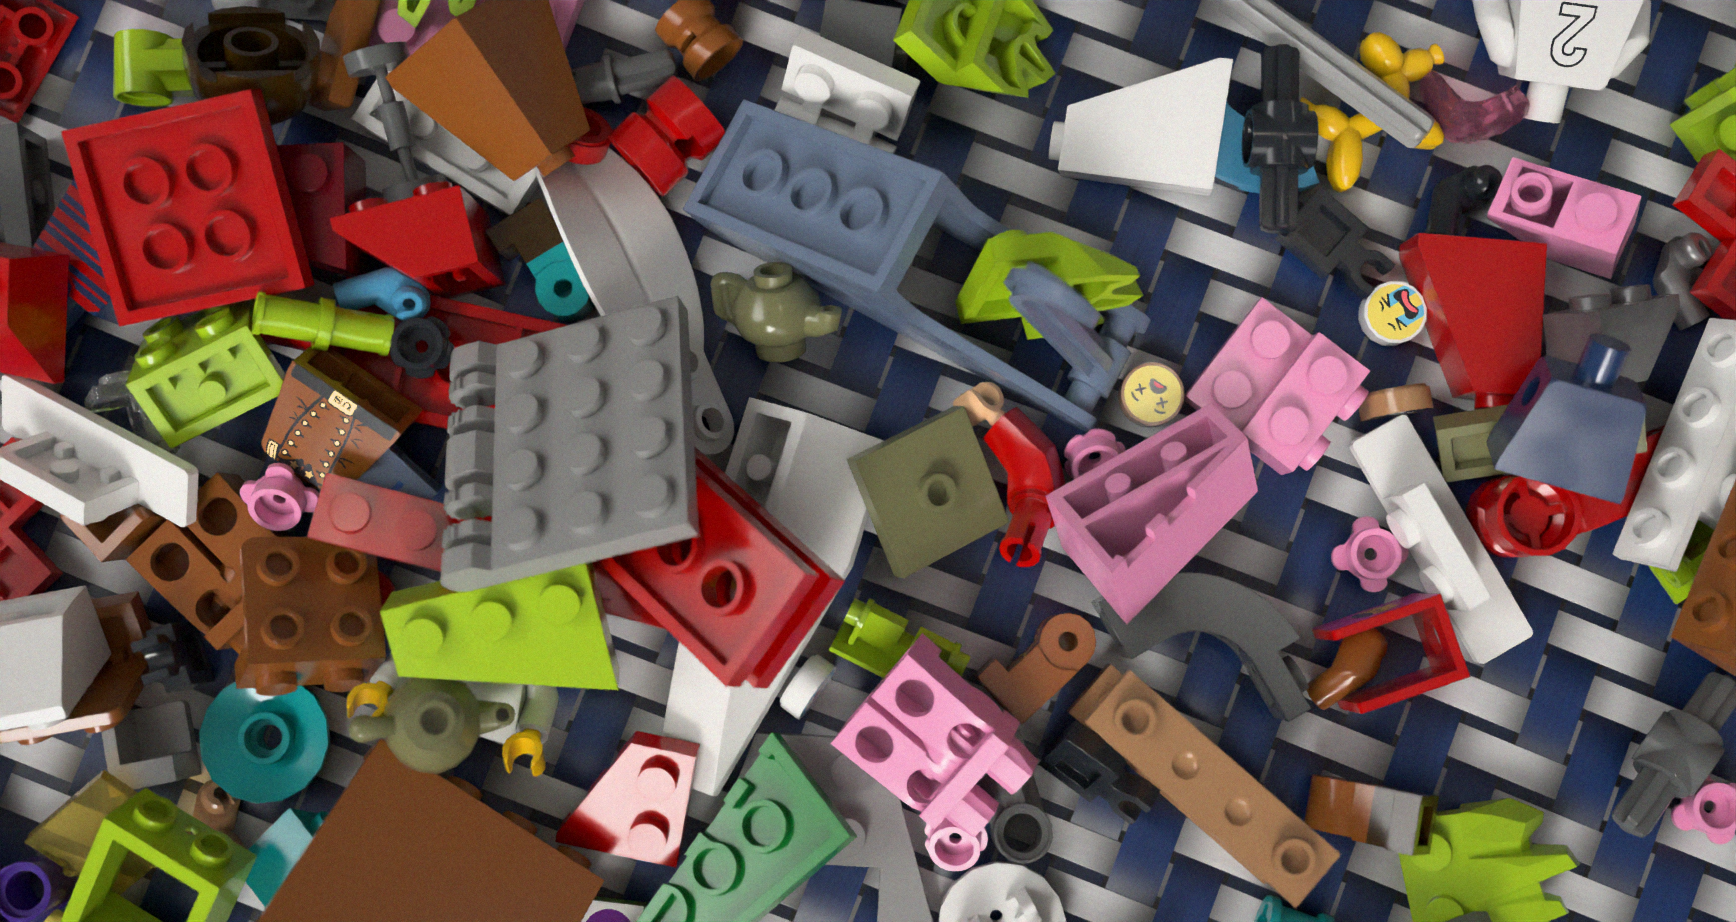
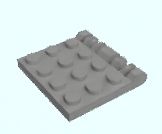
M679 296L498 345L476 341L459 346L451 352L450 380L452 382H450L449 399H451V403H454L456 407L459 406L462 409L465 408V410L452 412V416H448L447 433H450L449 437L451 438L448 439L446 445L445 486L449 492L445 493L444 511H446V515H451V518L455 517L458 520L465 519L466 521H462L461 524L454 523L453 526H447V529L443 530L442 548H445L441 557L440 581L445 588L461 592L472 591L699 535L688 310ZM495 404V408L486 407ZM492 515V522L475 519V517L482 518Z

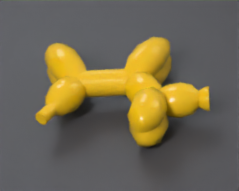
M1381 32L1369 34L1361 42L1359 48L1360 60L1364 66L1408 99L1410 97L1409 82L1423 79L1431 72L1433 64L1441 65L1444 63V54L1436 43L1430 45L1428 50L1415 48L1402 53L1398 43L1390 36ZM1302 96L1299 101L1308 104L1309 111H1315L1317 115L1318 135L1331 141L1326 159L1328 181L1334 191L1338 193L1345 192L1352 188L1360 176L1363 163L1361 140L1383 129L1361 113L1349 118L1336 107L1325 104L1315 105ZM1436 120L1429 134L1415 148L1432 150L1443 143L1444 133Z

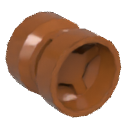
M710 0L677 1L663 14L655 28L656 34L668 48L678 49L683 55V66L696 81L705 80L725 67L738 53L743 44V39L731 25L721 24L715 17V5Z

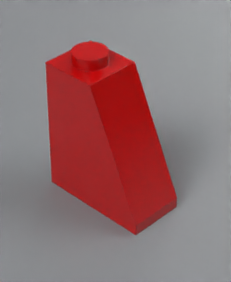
M1418 233L1399 245V260L1408 283L1415 287L1425 301L1427 317L1424 325L1452 398L1475 400V410L1510 404L1538 359L1541 358L1547 243Z

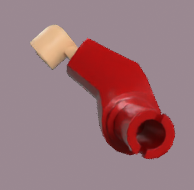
M981 382L958 396L953 401V406L965 407L972 426L978 425L984 420H987L992 426L983 439L1008 473L1007 503L1013 515L1005 537L1001 540L999 550L1002 557L1010 563L1017 544H1021L1022 550L1016 566L1031 567L1040 560L1041 549L1049 528L1055 527L1046 495L1065 485L1062 466L1054 443L1018 407L1005 413L1001 409L1004 405L1001 389L995 383Z

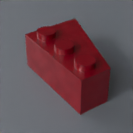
M344 142L277 145L310 267H317L351 278L368 273V254L332 230L330 221L332 217L350 213L349 206L351 204L366 199V161Z

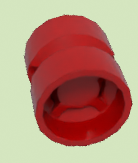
M675 76L667 79L646 99L648 111L644 115L635 112L630 113L607 135L624 159L662 197L689 174L687 162L691 158L703 161L717 148L726 132L705 104Z
M1517 475L1496 477L1482 483L1471 494L1465 509L1466 517L1487 553L1497 557L1549 556L1564 550L1576 538L1582 522L1581 504L1574 491Z

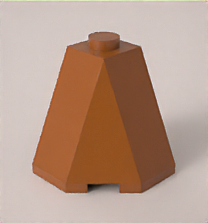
M487 0L452 19L385 77L394 90L513 181H516L536 167L542 176L546 177L576 156L569 144L590 130L549 0Z

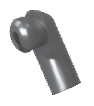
M1696 232L1688 233L1683 237H1673L1665 244L1652 280L1658 295L1679 294L1680 308L1674 320L1679 330L1686 329L1710 315L1703 303L1689 293L1693 287L1691 284L1698 266L1708 261L1712 253L1711 245L1707 238Z

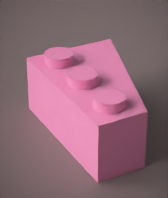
M1210 403L1046 495V499L1062 548L1127 625L1258 492L1247 437Z

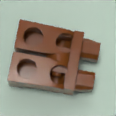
M217 472L198 490L196 522L181 527L167 519L125 560L191 624L205 634L204 637L216 650L233 648L240 654L245 644L239 557L242 544L247 539L253 537L292 536L286 530H270L256 523L249 514L248 504L240 496V489L245 481L238 474Z

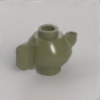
M784 262L761 264L754 269V276L748 281L743 276L732 272H719L711 280L714 313L720 319L732 323L746 341L755 344L757 356L764 361L786 362L797 359L806 352V337H820L838 331L842 314L841 307L834 305L823 306L818 291L799 274L792 272V267Z
M410 677L394 691L385 706L384 717L356 716L351 720L348 731L351 738L359 743L385 738L389 749L401 763L417 772L439 774L457 767L471 754L481 734L510 725L514 721L516 713L509 703L477 700L467 684L461 680Z

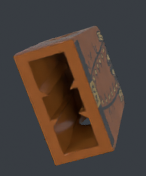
M311 345L294 359L289 366L261 445L266 454L280 463L290 466L294 471V475L303 482L305 487L317 490V488H322L326 473L358 480L406 431L423 409L330 346L327 351L312 349Z

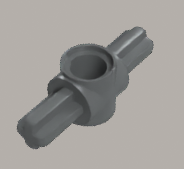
M1711 672L1702 680L1682 711L1670 710L1662 713L1631 758L1634 760L1633 766L1638 774L1612 811V819L1620 826L1619 828L1628 834L1631 833L1643 838L1649 835L1674 797H1692L1700 788L1725 751V748L1722 747L1723 739L1718 732L1736 707L1735 679L1727 674L1723 676L1719 673Z

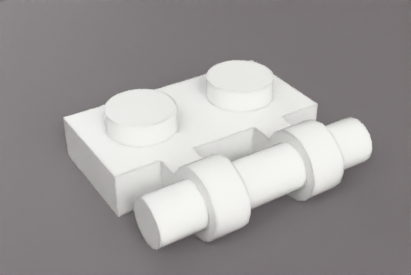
M802 28L793 43L781 90L803 99L804 103L800 104L782 96L775 111L894 154L897 146L875 137L876 132L896 141L898 140L906 124L920 80ZM825 109L855 122V128L825 115Z

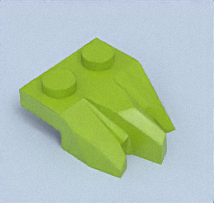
M909 0L893 39L936 81L945 85L1028 98L1030 88L1047 82L1056 74L1036 46L1037 42L1048 38L1053 29L1033 0Z
M1009 230L993 238H988L959 292L955 304L961 324L1021 317L1027 340L1044 337L1009 301L1011 292L1003 282L1013 267L1025 269L1028 262L1039 265L1072 287L1097 311L1129 306L1142 297L1143 294L1136 282V279L1140 276L1137 268L1109 253L1054 232L1027 234L1023 230ZM1101 314L1095 326L1104 323V318Z
M1512 798L1464 803L1460 805L1459 809L1437 811L1430 854L1410 856L1398 853L1413 922H1445L1474 911H1487L1492 922L1551 921L1568 914L1569 911L1561 896L1546 893L1542 884L1545 879L1576 868L1580 863L1568 845L1532 844L1531 835L1543 823L1544 812Z

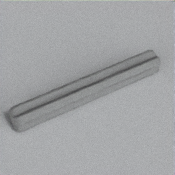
M1220 0L1218 5L1220 11L1268 46L1289 44L1297 48L1300 52L1299 69L1407 148H1415L1431 131L1435 122L1433 116L1274 1Z

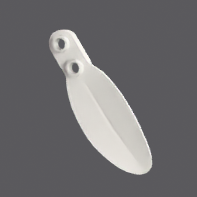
M610 148L604 160L596 164L581 165L568 161L546 177L542 176L537 167L534 168L570 258L587 293L601 316L679 296L688 310L694 446L707 458L725 450L731 443L734 435L733 418L704 353L703 316L693 269L677 228L659 197L639 173ZM702 416L706 418L710 431L704 427Z

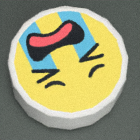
M1389 281L1375 287V290L1362 300L1359 306L1358 320L1362 331L1370 340L1380 345L1396 346L1413 339L1422 330L1426 322L1427 307L1423 296L1415 287L1405 282Z

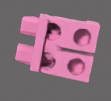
M922 633L849 717L831 744L903 802L921 811L919 817L935 829L946 818L970 836L975 837L990 821L999 806V802L976 783L987 773L1009 793L1014 794L1031 777L1038 760L1014 736L1020 722L1006 710L1002 712L990 697L968 684L938 656L942 650Z

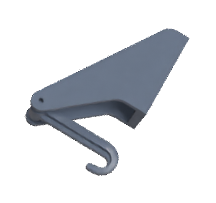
M743 99L683 207V210L701 225L729 243L767 263L784 262L791 265L792 272L799 274L813 288L1085 432L1095 428L1098 420L1091 413L1100 396L1108 398L1131 355V352L1126 347L1134 332L1145 333L1151 323L1150 318L1132 305L1097 311L1072 287L1035 263L1028 262L1025 269L1013 267L1003 282L1011 292L1009 297L1010 303L1072 366L1067 376L1072 383L1063 398L931 319L896 291L931 226L942 230L979 251H982L988 238H993L1002 232L1009 231V228L974 206L944 172ZM1101 314L1106 320L1099 333H1097L1093 328Z

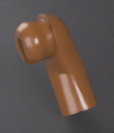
M1371 628L1343 638L1332 666L1308 682L1309 689L1306 691L1312 701L1320 709L1326 710L1373 679L1379 670L1381 660L1385 657L1388 650L1385 636L1376 628Z

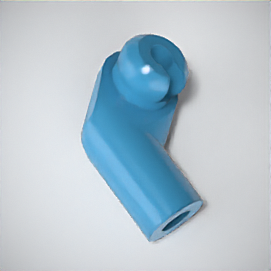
M391 267L333 283L334 292L341 308L359 310L376 305L399 320L406 321L411 318H423L429 311L431 304L430 295L423 285Z

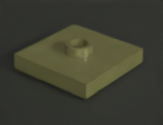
M953 406L846 459L892 572L896 577L905 578L1009 523L964 406Z

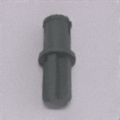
M668 49L615 61L612 54L608 53L604 54L602 61L570 68L582 105L612 99L616 104L623 103V94L661 86L671 76L678 78L674 55Z

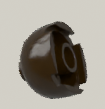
M240 6L209 12V25L200 27L195 32L193 22L185 28L181 41L183 65L188 83L199 101L250 89H261L270 124L274 126L299 115L316 93L320 67V41L313 28L304 21H302L301 31L294 26L285 24V12L272 8Z

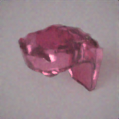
M1434 70L1426 74L1419 82L1420 94L1427 112L1440 124L1444 138L1451 143L1473 144L1481 140L1486 141L1491 136L1501 134L1511 126L1520 123L1529 112V99L1516 85L1491 98L1472 102L1466 101L1456 94L1443 77Z

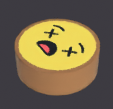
M1155 362L1144 363L1135 367L1123 378L1118 390V401L1123 414L1131 422L1142 427H1157L1170 421L1178 414L1184 401V387L1180 377L1170 367Z

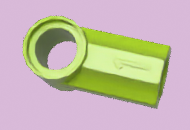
M124 29L117 31L114 34L113 97L122 103L145 107L171 105L174 102V97H196L188 83L183 65L182 38H173L168 34L146 29Z

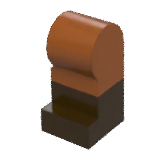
M1312 774L1304 823L1312 829L1352 837L1354 841L1386 848L1385 850L1410 856L1428 855L1431 850L1439 796L1351 779Z

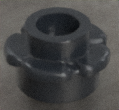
M432 316L426 319L411 318L406 321L403 320L397 326L391 338L390 355L393 362L398 367H404L406 373L411 377L418 379L432 377L435 374V370L438 368L444 369L450 363V355L454 350V345L452 342H449L448 338L450 330L443 321ZM420 341H426L428 344V349L423 353L417 350V345Z

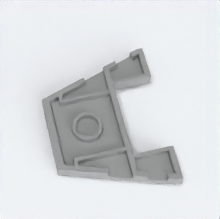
M757 731L738 778H744L761 754L758 750L771 732ZM780 733L858 836L825 865L875 867L880 869L877 922H933L901 800L835 748L831 743L836 736Z

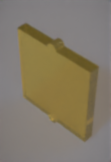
M104 769L28 834L25 843L64 868V875L68 877L77 876L79 878L103 818L138 792ZM129 849L112 891L121 895L156 865Z

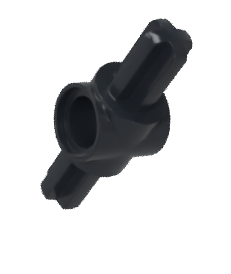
M1277 44L1276 46H1269L1263 49L1261 53V103L1253 105L1247 111L1242 131L1241 150L1243 165L1250 168L1251 174L1260 176L1259 227L1261 231L1270 234L1289 233L1296 230L1298 226V175L1304 174L1312 168L1318 147L1317 115L1315 111H1309L1308 104L1299 101L1300 52L1289 44Z

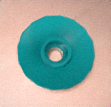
M236 682L223 688L206 709L199 731L201 759L212 781L232 797L255 804L285 800L307 788L323 768L330 746L328 716L318 697L304 685L298 686L296 691L288 694L263 696L256 693V688L236 689ZM269 725H275L282 733L281 743L275 749L269 747L264 741V731Z

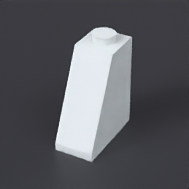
M1217 58L1068 105L1065 122L1054 121L1049 159L1059 160L1058 171L1061 177L1211 196L1233 59Z

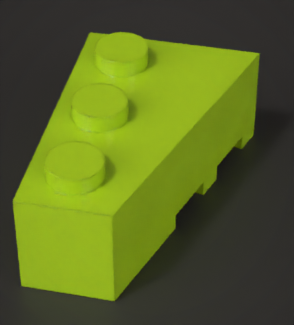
M592 561L472 591H453L445 588L441 581L431 582L392 592L380 610L399 677L618 690L620 668Z

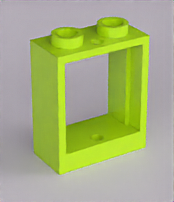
M145 787L103 818L61 922H162L112 891L129 849L200 892L187 922H227L257 855L234 842L226 834L214 830L178 808L169 799L161 797ZM185 831L193 832L195 835L188 834Z

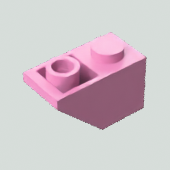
M1512 157L1488 211L1487 218L1521 241L1547 243V259L1611 279L1636 223L1642 196Z

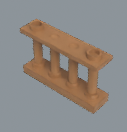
M1107 663L1066 710L1078 722L1089 730L1095 731L1128 760L1126 764L1159 788L1162 796L1263 884L1267 882L1294 907L1301 903L1340 857L1341 854L1131 670L1128 669L1124 674H1121L1114 666Z

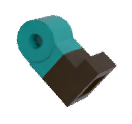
M541 198L485 230L497 251L508 261L521 254L536 279L535 293L542 307L552 316L564 322H577L585 319L594 310L595 305L576 271L550 208Z

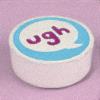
M819 654L816 656L812 655L786 688L780 699V707L800 720L822 693L833 676L836 667Z

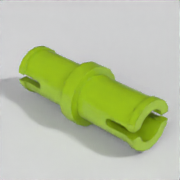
M258 291L252 316L251 334H266L311 342L312 349L327 351L329 345L387 356L394 332V316L336 307L334 299L321 297L318 303L268 295L266 292Z

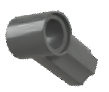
M1017 729L1014 736L1024 744L1021 731ZM985 773L977 782V785L999 802L996 813L989 821L991 839L995 847L1007 859L1020 864L1032 863L1042 858L1050 848L1053 832L1052 825L1045 814L1034 775L1032 774L1016 793L1011 794ZM1016 814H1029L1037 823L1038 833L1035 841L1024 849L1009 847L1004 840L1003 830L1005 823Z

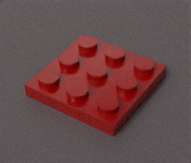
M261 89L245 90L61 131L119 327L255 299L258 291L274 295L315 285Z

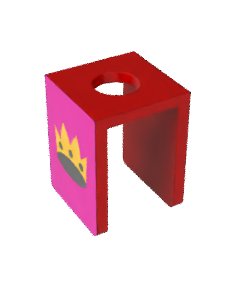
M1413 593L1312 628L1315 639L1335 641L1412 615L1430 664L1429 667L1350 693L1338 701L1340 709L1363 714L1471 677L1441 593ZM1434 628H1435V630H1436V632H1437V634H1438L1440 643H1439V641H1438V639H1437V637H1436Z

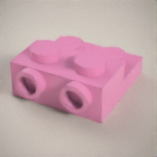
M1262 297L1256 301L1185 393L1184 401L1196 410L1212 403L1247 437L1250 452L1280 475L1294 472L1298 465L1305 471H1308L1321 458L1331 442L1322 435L1336 415L1343 421H1346L1360 407L1369 393L1360 384L1369 374L1370 370L1320 332L1311 335Z

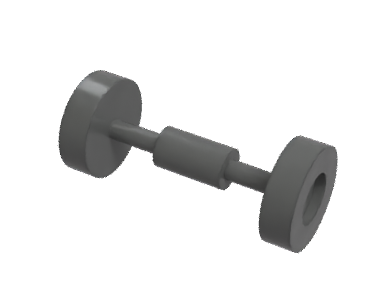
M406 42L374 45L343 56L348 77L375 75L384 103L378 106L390 150L398 151L406 182L382 189L383 196L388 199L389 203L414 197L412 191L418 186L446 181L445 174L424 178L418 177L410 147L416 144L404 102L396 101L393 88L385 78L388 75V71L394 70L410 56Z

